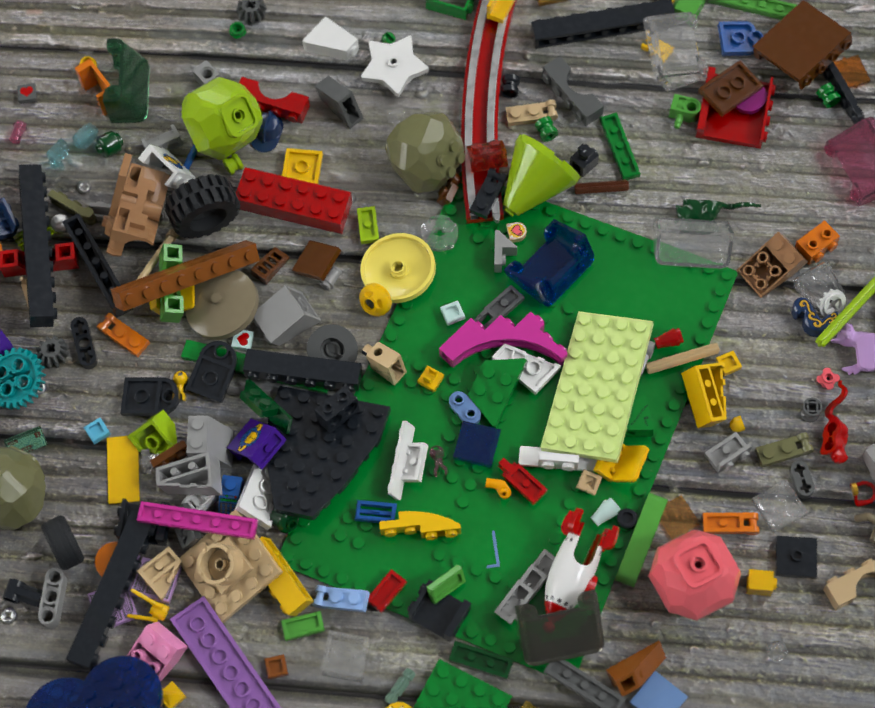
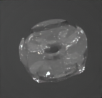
M434 215L426 223H423L421 239L433 251L451 250L458 240L457 224L450 220L448 216ZM438 230H442V233L445 234L439 237L434 233H437Z

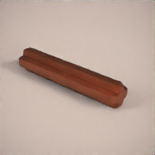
M628 180L576 183L574 185L575 194L629 190Z

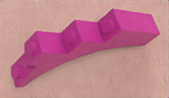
M532 312L527 314L515 327L509 318L505 319L502 315L486 329L479 321L475 322L470 318L439 348V356L452 368L477 352L502 347L504 344L537 351L550 357L561 366L564 364L568 353L564 346L556 344L551 335L544 332V320Z

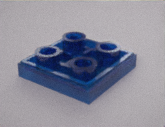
M463 421L453 459L492 468L501 429Z

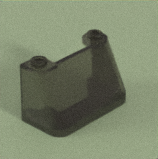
M596 589L582 592L578 596V607L538 615L537 609L531 604L514 606L517 634L524 660L528 665L537 666L594 654L603 650L605 646Z

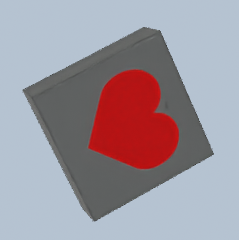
M35 83L17 86L20 104L38 101Z

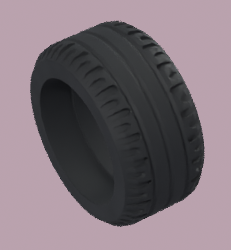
M57 516L42 524L43 534L62 570H68L84 561V555L64 516Z

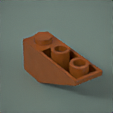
M658 640L606 669L612 686L621 696H625L641 687L666 659V655Z

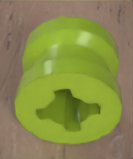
M233 153L230 158L222 160L231 176L235 174V171L244 169L243 163L236 153Z

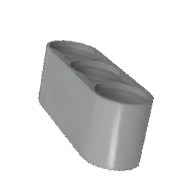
M56 567L49 569L45 575L38 612L39 621L47 629H54L60 623L67 588L66 575L61 569ZM55 576H61L58 582H52ZM52 595H57L55 601L49 602V598ZM53 614V619L45 622L47 615Z

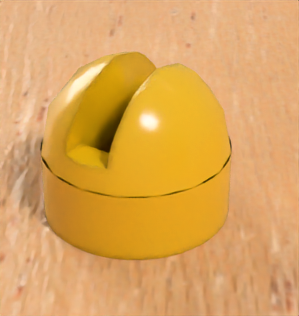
M741 416L731 419L730 427L732 431L741 432L745 430Z

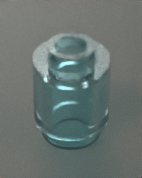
M91 123L83 125L72 137L74 146L80 150H86L97 138L98 129Z

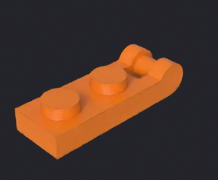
M109 312L105 316L106 319L96 326L99 331L136 357H139L150 344L149 340ZM111 323L115 325L112 330L108 328Z
M758 513L702 514L703 532L748 535H758L760 533L757 526L759 517ZM744 521H749V526H744Z

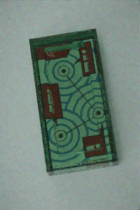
M41 426L4 440L6 447L14 446L27 453L48 445Z

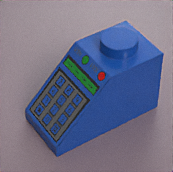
M223 475L221 482L223 496H219L218 513L230 514L236 508L245 483L242 477Z

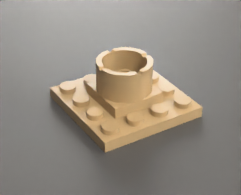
M234 510L232 513L229 514L244 517L237 510ZM207 533L180 557L182 568L202 597L206 598L222 623H225L283 573L257 534L255 535V540Z

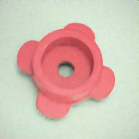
M824 368L823 373L817 376L816 380L822 387L831 390L834 384L840 380V376L831 372L830 368Z

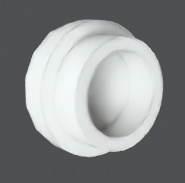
M64 214L55 215L51 220L52 228L57 232H65L66 229L63 221L68 219V217Z

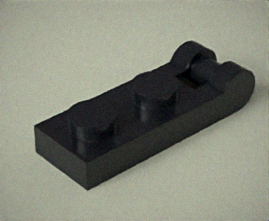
M490 168L469 209V213L487 220L507 181L508 174H500L495 169ZM492 180H498V183L495 184L492 182Z

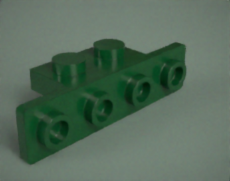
M247 379L244 391L240 393V399L260 418L267 417L284 434H289L292 417L251 379Z

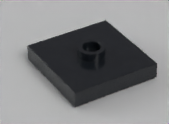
M776 536V576L816 579L817 538Z

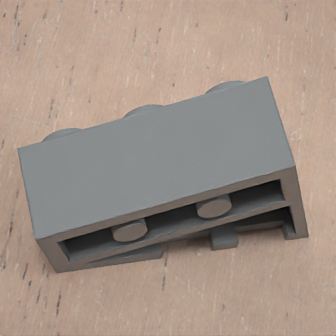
M209 451L155 468L156 485L167 494L223 496L220 462Z

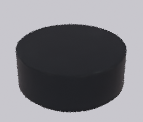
M622 509L617 516L618 525L622 529H632L637 523V514L632 509Z

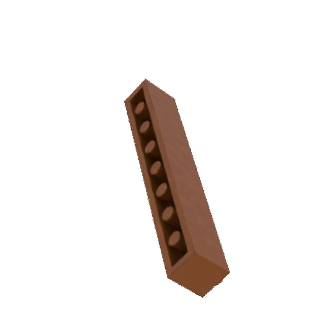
M245 240L112 288L110 290L115 307L126 311L258 262L260 258L256 243Z

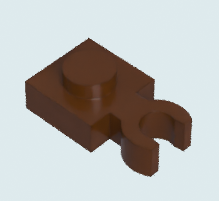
M455 173L454 177L448 179L447 185L443 186L438 193V204L443 206L452 202L458 189L457 185L461 181V176Z

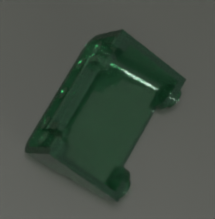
M107 38V51L112 55L114 69H119V85L109 86L103 93V103L111 123L143 122L148 114L149 63L146 58L121 39Z

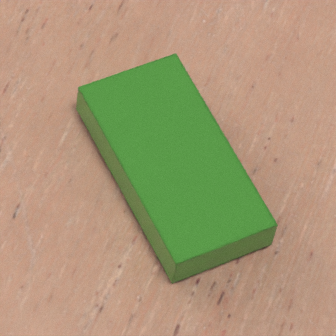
M457 564L426 587L432 603L436 604L466 582L462 567Z
M321 611L281 620L285 641L325 632Z

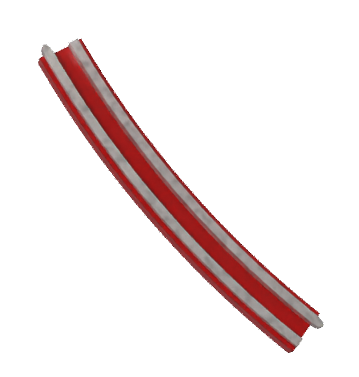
M479 0L473 23L466 62L461 119V137L465 153V161L462 163V183L467 224L487 221L499 223L500 220H504L501 193L487 220L469 213V209L487 177L489 169L493 168L499 173L498 110L506 44L517 0H515L503 24L488 19L487 4L489 0ZM493 179L492 182L497 184L498 180Z

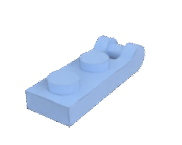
M316 585L315 592L317 594L316 598L313 599L312 606L325 609L366 612L370 593L367 590ZM324 595H329L327 601L323 600Z

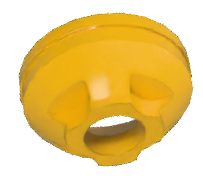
M370 283L360 292V304L369 315L380 317L391 309V296L382 285ZM367 299L373 302L374 308H370L367 305Z

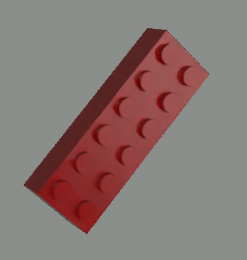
M247 167L244 168L236 191L240 202V210L339 234L343 233L352 205L351 192Z

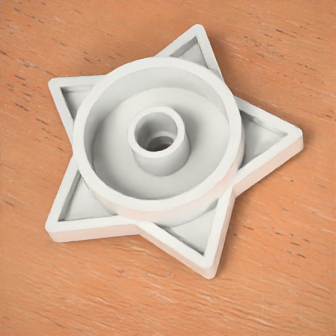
M407 36L392 44L369 41L372 60L361 75V80L379 83L399 97L405 86L413 78L428 73L429 67L413 54L411 36Z

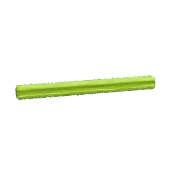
M875 276L817 337L815 343L818 344V347H825L875 293Z

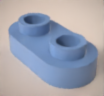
M457 391L451 394L449 406L465 425H477L481 420L479 408L464 392ZM457 398L462 399V401L459 402V403L456 402L455 400H456ZM473 412L475 415L470 417L467 414Z

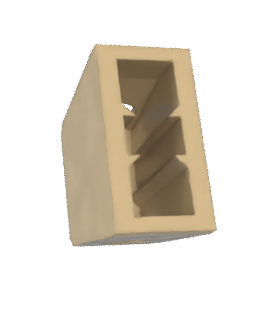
M377 342L373 347L369 344L364 346L362 354L366 356L370 367L395 386L407 372L401 354L380 342Z

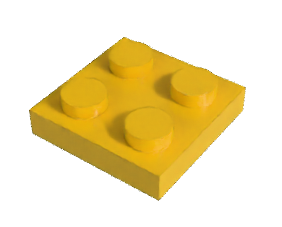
M286 148L282 176L319 184L323 151Z

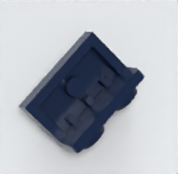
M4 197L0 198L1 240L15 237L19 228V221L14 217L11 206Z

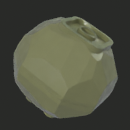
M441 112L412 114L398 123L386 140L385 151L393 169L417 193L439 190L448 179L455 176L457 167L465 161L462 137L449 118Z
M14 446L0 447V529L15 530L33 521L44 505L45 476L38 460L33 455Z

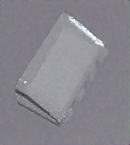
M654 217V256L659 264L718 269L729 265L734 232L728 221Z

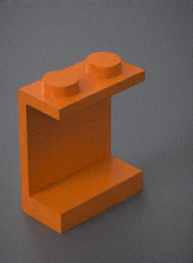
M91 59L75 67L81 86L85 91L97 84L103 90L96 95L103 115L106 116L109 113L115 112L120 107L115 92Z

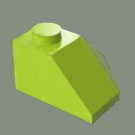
M164 409L127 436L139 452H150L156 454V456L177 444L176 426Z

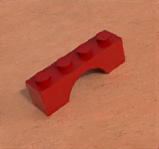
M241 77L239 83L245 86L255 97L261 112L269 113V111H272L278 118L288 119L293 123H303L310 108L308 96L291 92L284 98L271 99L261 93L258 81Z
M74 242L54 245L52 257H49V261H53V272L79 269V255ZM19 249L0 251V270L5 278L26 275L24 252Z

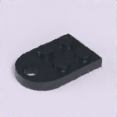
M213 341L204 346L199 354L186 390L223 403L238 364L237 353L233 347L223 341ZM226 347V354L219 357L217 355L218 348Z
M125 377L120 414L122 416H154L163 409L167 414H170L177 408L180 402V390L171 379L165 377ZM175 393L172 400H166L167 394Z

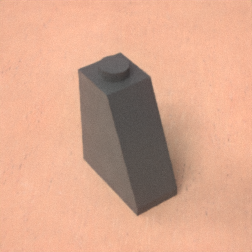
M327 76L315 85L320 99L349 129L364 119L353 92Z

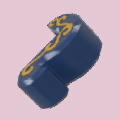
M804 297L797 298L791 309L793 318L798 320L801 317L804 332L812 337H818L838 316L836 311L820 319L809 300Z

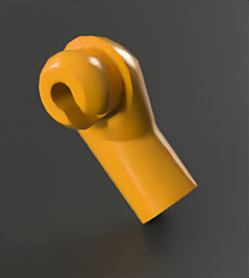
M486 479V488L496 489L499 496L503 499L511 496V489L504 480Z

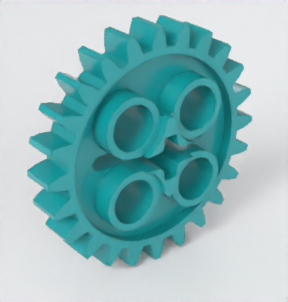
M19 347L18 349L12 348L11 352L5 350V356L0 354L1 407L19 410L21 405L26 408L27 402L33 403V396L39 397L36 392L43 391L39 386L40 384H45L41 380L42 377L46 376L45 373L41 372L45 367L39 365L42 360L38 359V355L32 353V351Z

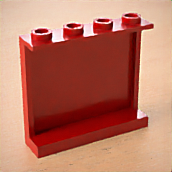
M715 67L708 68L706 83L719 75L715 74ZM771 77L770 83L761 82L767 93L766 104L759 112L754 114H743L734 108L721 117L703 98L695 138L761 149L762 142L766 143L768 135L765 127H769L771 116H767L768 111L772 110L773 100H770V96H774L776 85H772L774 77Z

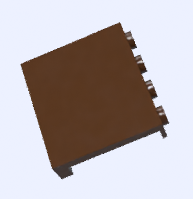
M802 0L752 47L755 58L758 60L762 58L768 60L799 83V89L802 90L809 86L816 76L822 74L830 63L835 62L844 50L850 48L852 45V34L808 2Z

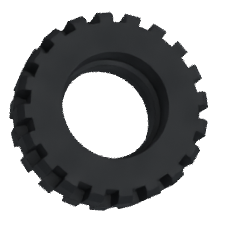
M213 174L198 176L196 179L188 180L189 182L185 184L182 183L179 185V188L172 191V194L167 197L165 202V211L174 232L183 238L187 237L189 239L194 237L201 238L202 236H208L213 232L220 231L221 228L228 226L230 222L234 221L240 210V202L231 182L224 176L217 174L215 176Z

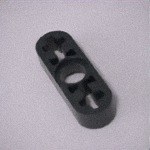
M76 317L72 320L70 326L79 362L83 368L93 369L97 365L98 359L90 327L85 318ZM80 323L83 325L82 334H80V331L77 328L78 324ZM83 339L89 340V344L86 347H80L79 342ZM86 352H88L91 358L90 363L86 362Z

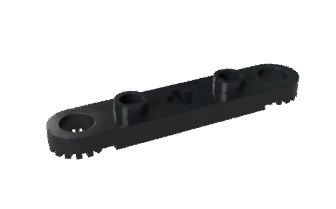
M830 63L823 72L824 78L829 83H832L835 88L834 91L838 92L841 96L840 105L846 110L854 125L863 124L865 116L862 115V109L857 105V100L835 63Z

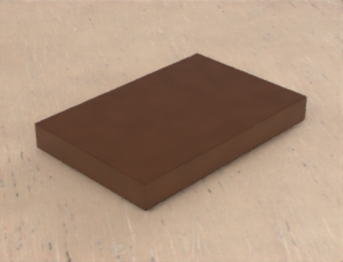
M739 60L701 86L698 92L723 117L763 89L764 85Z

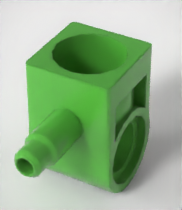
M674 94L669 118L675 119V129L680 128L682 121L693 123L698 120L701 110L700 101L695 98Z

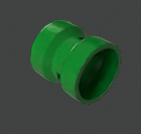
M826 83L816 91L817 96L823 100L826 108L835 106L841 99L839 93L834 91L835 88L832 83Z
M550 116L540 118L535 123V127L540 132L543 142L551 141L558 136L559 132L553 126V120Z

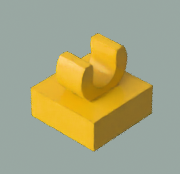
M427 365L418 379V384L435 392L442 382L444 374Z

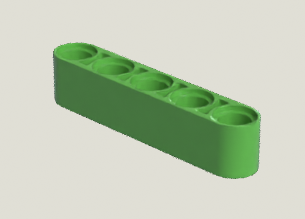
M649 492L615 581L634 588L668 499Z

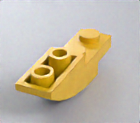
M398 512V520L379 522L381 535L386 537L396 536L397 533L411 535L421 531V538L434 540L439 536L453 538L457 534H461V525L459 523L427 512Z

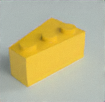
M725 362L697 365L681 373L697 429L711 427L726 420V396H723V386L725 385L723 368H725Z

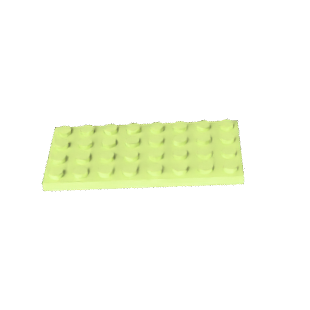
M578 311L567 350L568 356L564 361L540 448L542 451L573 454L583 458L618 463L654 325L653 321Z

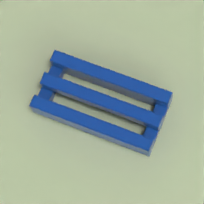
M357 500L355 521L379 523L380 521L395 520L397 504ZM361 506L392 509V512L361 509ZM360 514L379 515V516H390L391 518L375 517V516H364V515H360Z

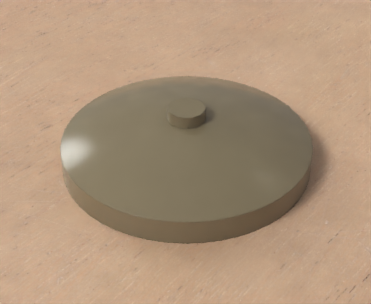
M238 270L196 284L195 306L193 309L186 310L188 323L196 333L210 340H223L237 335L250 324L257 312L259 304L257 288L246 274Z

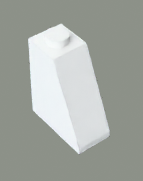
M326 16L302 40L303 48L306 52L347 61L359 51L358 39Z

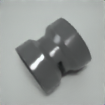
M816 398L806 399L800 409L801 418L805 422H815L822 411V403Z

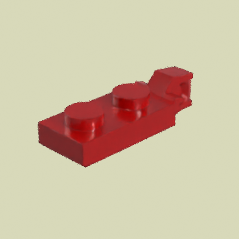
M505 458L498 463V467L504 472L502 476L533 505L547 493V488L519 463L516 464L514 462L511 464Z

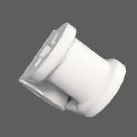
M188 495L183 499L182 503H189L191 509L206 511L218 501L219 496Z

